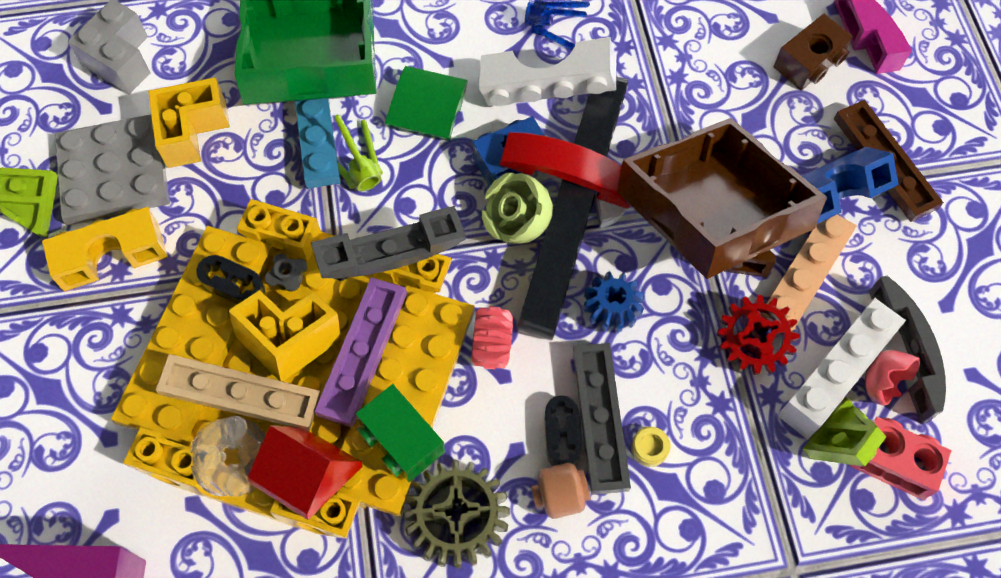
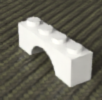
M611 38L578 41L572 52L564 60L546 68H531L523 65L517 60L513 51L481 55L479 89L488 106H504L510 103L536 102L542 99L568 98L574 95L601 94L606 91L616 90V55Z
M874 298L777 416L808 440L823 425L906 320Z

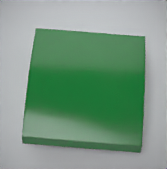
M405 66L397 83L385 124L388 127L450 141L457 113L461 111L468 80Z

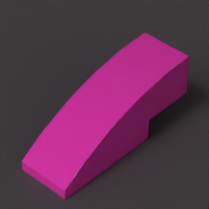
M834 0L845 30L853 36L850 42L853 50L866 49L876 74L900 71L911 54L912 49L898 25L876 0Z

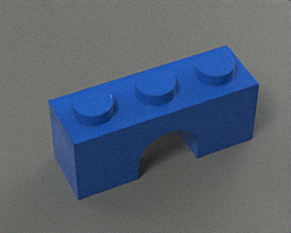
M870 147L861 148L802 176L827 196L817 224L841 213L839 202L841 198L855 195L872 198L899 185L893 153Z

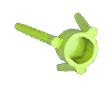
M335 115L334 119L354 157L348 164L349 171L338 162L339 174L345 179L350 189L356 187L358 191L370 190L381 182L383 171L378 164L367 121L361 120V127L369 159L364 155L361 156L341 116Z

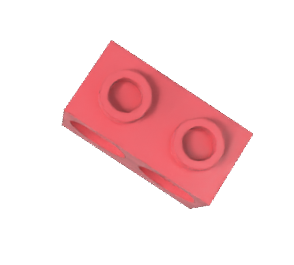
M880 417L873 419L872 421L886 436L883 442L887 445L889 454L884 453L878 448L875 457L865 467L850 465V467L921 500H925L937 493L952 450L940 445L939 441L931 436L917 435L904 429L899 422L893 419ZM914 457L923 461L925 471L915 464Z

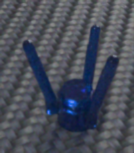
M529 0L525 12V25L532 26V34L542 35L573 50L576 44L544 28L545 26L551 27L554 15L586 17V11L562 8H588L590 3L589 1Z

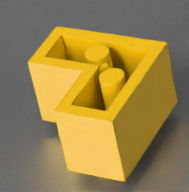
M216 77L148 90L155 147L167 168L201 162L197 134L230 127L226 100Z
M260 290L228 310L236 338L282 382L341 341L338 314L315 292H312L284 312Z

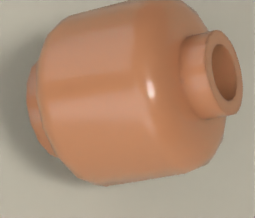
M564 463L540 470L537 476L538 484L531 486L536 509L544 508L547 516L551 519L581 513L585 509V501L591 500L584 470H577L576 466L572 463Z

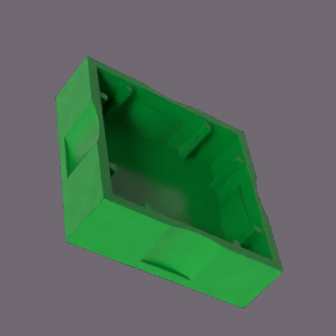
M240 0L239 19L241 33L236 46L234 75L243 105L377 94L372 0Z

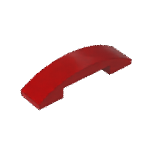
M508 133L499 165L531 176L535 170L595 190L597 191L596 198L625 209L630 207V204L617 192L621 165L595 151L564 140L529 133Z

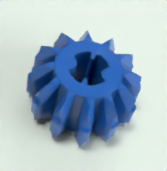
M610 271L605 274L604 280L596 276L592 280V287L585 289L584 297L587 301L584 302L583 310L586 313H591L589 318L591 324L602 322L601 330L603 332L607 331L610 325L619 334L623 330V324L632 328L635 326L636 317L642 316L644 307L641 303L644 300V292L636 291L638 287L637 280L625 282L626 275L624 272L619 275L618 279L614 278Z

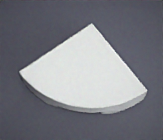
M595 193L594 201L600 228L617 222L625 213V208L596 198L597 193Z

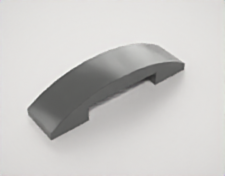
M455 206L419 214V222L351 240L348 233L311 242V246L321 278H348L380 273L422 261L465 241L466 234Z
M888 275L882 276L868 292L872 300L876 298L906 320L900 327L899 333L907 353L919 357L920 361L917 372L918 381L907 390L921 424L928 423L943 412L945 405L946 375L941 351L927 319L914 300Z

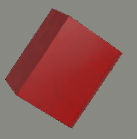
M270 425L247 478L251 485L309 520L363 466L362 461L308 430L300 427Z

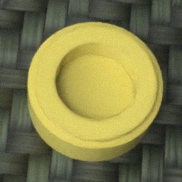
M645 427L639 430L631 444L633 457L638 463L646 467H655L662 464L671 449L670 440L666 433L656 427Z

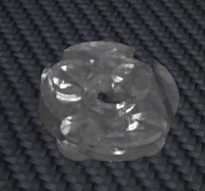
M240 416L216 420L203 427L194 438L190 452H193V466H191V470L196 482L208 493L223 497L241 496L256 489L255 486L248 482L247 477L266 436L262 429L254 422ZM226 447L230 450L237 449L239 453L238 464L225 465L224 461L227 456L223 451Z

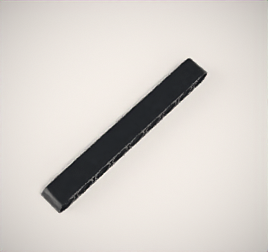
M616 76V90L606 91L601 94H589L574 144L607 157L629 79ZM562 179L553 208L552 218L547 227L517 327L518 332L550 341L553 340L597 191Z

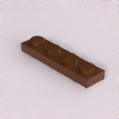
M865 99L837 111L834 121L856 150L870 147L893 153L899 185L887 190V192L910 222L938 210L943 205L942 199Z

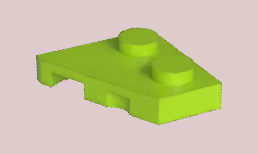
M0 167V212L38 236L48 238L58 174L52 170Z
M844 397L823 425L813 434L803 450L813 460L865 467L875 457L877 449L886 436L872 420L868 419L859 408H856L847 397Z

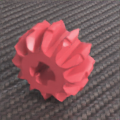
M489 306V308L480 307L476 311L471 356L474 366L495 370V368H505L509 363L513 316L509 310Z

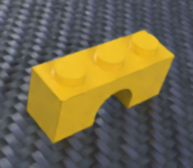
M148 206L141 209H131L123 215L107 220H97L88 226L73 231H63L54 237L42 240L50 277L64 292L98 281L97 263L105 253L112 250H122L123 255L133 268L168 258L159 223Z

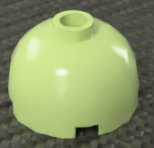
M511 172L503 174L492 183L484 199L488 200L486 211L482 210V220L485 229L492 237L511 244L529 243L538 238L547 229L552 218L553 204L548 190L538 180L523 173L514 174Z

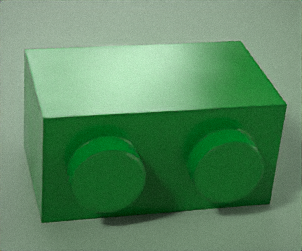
M391 384L355 413L360 424L356 431L370 448L377 445L382 450L385 456L381 460L396 478L402 474L408 482H411L445 453L444 441L394 384Z

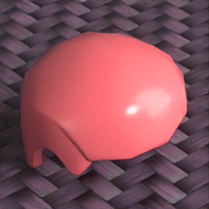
M895 350L881 351L865 373V387L870 399L874 403L885 406L891 402L893 397H900L901 392L898 390L897 385L902 380L912 381L915 379L920 365L919 357Z

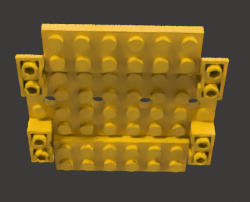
M250 199L236 228L243 236L206 226L110 420L117 425L138 431L124 459V465L173 487L314 534L346 539L358 507L366 509L367 506L401 517L406 504L405 499L409 495L414 481L413 479L411 482H408L402 474L397 478L392 475L381 460L385 456L382 450L377 445L370 448L356 431L360 427L358 419H356L352 428L317 417L316 414L314 415L310 432L362 461L363 467L307 520L251 485L247 478V472L256 459L269 426L286 425L158 395L156 392L169 354L278 380L236 338L228 310L237 304L203 287L197 277L196 269L198 264L208 256L218 255L259 274L265 286V295L282 312L312 292H315L338 314L341 341L284 381L319 390L320 397L371 277L405 287L407 295L361 409L391 384H394L432 429L471 324L475 305L435 294L441 291L452 262L451 257L441 254L400 268L370 275L348 277L341 281L333 278H321L311 242L334 237L335 235L322 232L315 217ZM277 254H286L287 258L294 260L303 259L307 264V270L303 273L300 287L293 292L281 290L276 285L270 286L265 280V275L271 271L274 265L273 258ZM220 268L217 272L210 271L208 273L210 278L215 275L226 279ZM285 270L283 274L287 275L290 271ZM236 283L239 286L242 294L246 290H254L252 283H250V285L243 286L239 283Z

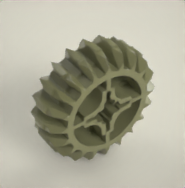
M458 460L452 461L451 471H445L444 464L439 462L437 464L439 475L434 477L429 470H425L423 476L427 484L424 485L418 481H414L412 484L413 489L419 496L407 495L405 499L409 506L415 508L403 512L405 520L415 521L405 528L408 536L420 534L413 541V547L418 550L428 544L424 552V558L428 561L439 552L438 564L440 567H445L448 557L452 556L454 557L455 569H461V557L467 555L471 566L477 565L476 551L479 550L485 558H489L491 550L486 543L489 542L498 547L502 544V539L494 531H508V523L498 519L510 515L509 507L499 506L507 500L506 492L493 493L500 486V481L498 478H494L486 483L485 481L489 474L488 469L483 468L475 475V465L473 462H468L465 471L460 470ZM462 485L479 492L486 500L488 506H480L479 503L466 500L462 493ZM450 486L449 496L443 503L433 504L432 508H427L429 501L437 492ZM456 497H458L462 512H468L461 514L460 521H458L459 530L457 532L452 516H446V514L453 513ZM481 519H489L484 530L476 538L463 543L464 531L470 524L480 523ZM425 521H434L435 524L448 527L451 531V543L443 542L433 536L427 529Z

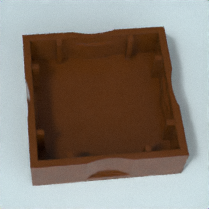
M732 118L697 130L679 141L661 144L623 159L617 192L706 279L815 229L827 196L794 169L775 158L760 141Z

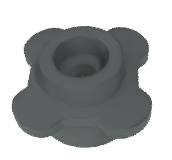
M283 253L275 255L273 258L274 265L271 271L265 275L267 284L270 286L276 285L281 290L289 292L297 290L303 280V273L307 270L305 260L290 259ZM285 270L290 271L287 275H284L283 272Z

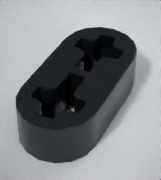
M211 255L204 258L197 266V277L203 287L231 302L239 304L259 290L265 294V286L259 274L227 258ZM220 268L226 279L214 275L210 278L208 273L210 271L217 272ZM236 283H239L243 286L250 285V283H252L254 290H246L242 294L239 286Z
M555 396L547 403L544 415L547 459L552 466L564 463L576 465L581 455L578 406L568 396ZM560 406L564 407L565 413H571V415L566 417L565 428H559L558 416L551 415L556 413L557 407ZM560 437H566L567 449L574 450V452L569 453L568 459H561L560 453L553 451L558 449Z

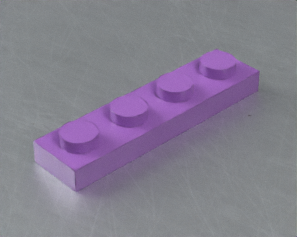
M371 277L314 411L317 417L353 428L357 419L355 413L361 409L407 295L405 287Z

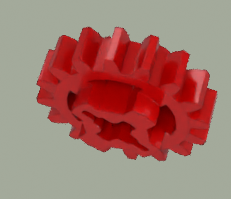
M758 294L754 303H751L749 298L745 296L741 299V308L733 303L729 306L728 309L732 317L722 315L720 322L727 327L718 329L717 336L725 338L726 341L719 346V350L730 351L731 354L726 360L728 363L736 359L740 362L738 371L742 372L747 366H751L753 375H759L761 368L765 367L766 371L771 374L775 371L774 362L784 367L788 363L784 354L794 355L797 349L790 342L797 341L800 338V334L791 332V328L798 321L797 319L787 320L785 316L790 308L787 306L778 310L776 308V298H773L769 304H765L763 296ZM760 312L771 316L775 321L761 317ZM742 316L743 331L733 335L735 323ZM754 327L758 332L770 331L761 340V343L758 338L751 339L750 337L746 339L752 333ZM782 335L780 348L774 354L773 340ZM745 348L754 352L756 358L745 355L740 349Z

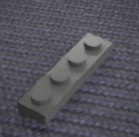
M610 343L573 346V359L591 495L629 492L631 484Z

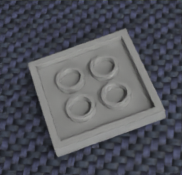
M151 114L55 133L61 217L66 225L125 214L131 209H141L147 206L154 208L170 204L165 163L155 147Z

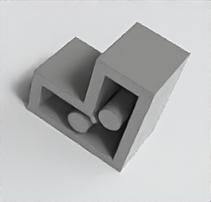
M110 0L67 41L83 67L128 95L151 74L138 49L148 38V35L137 13L116 0Z

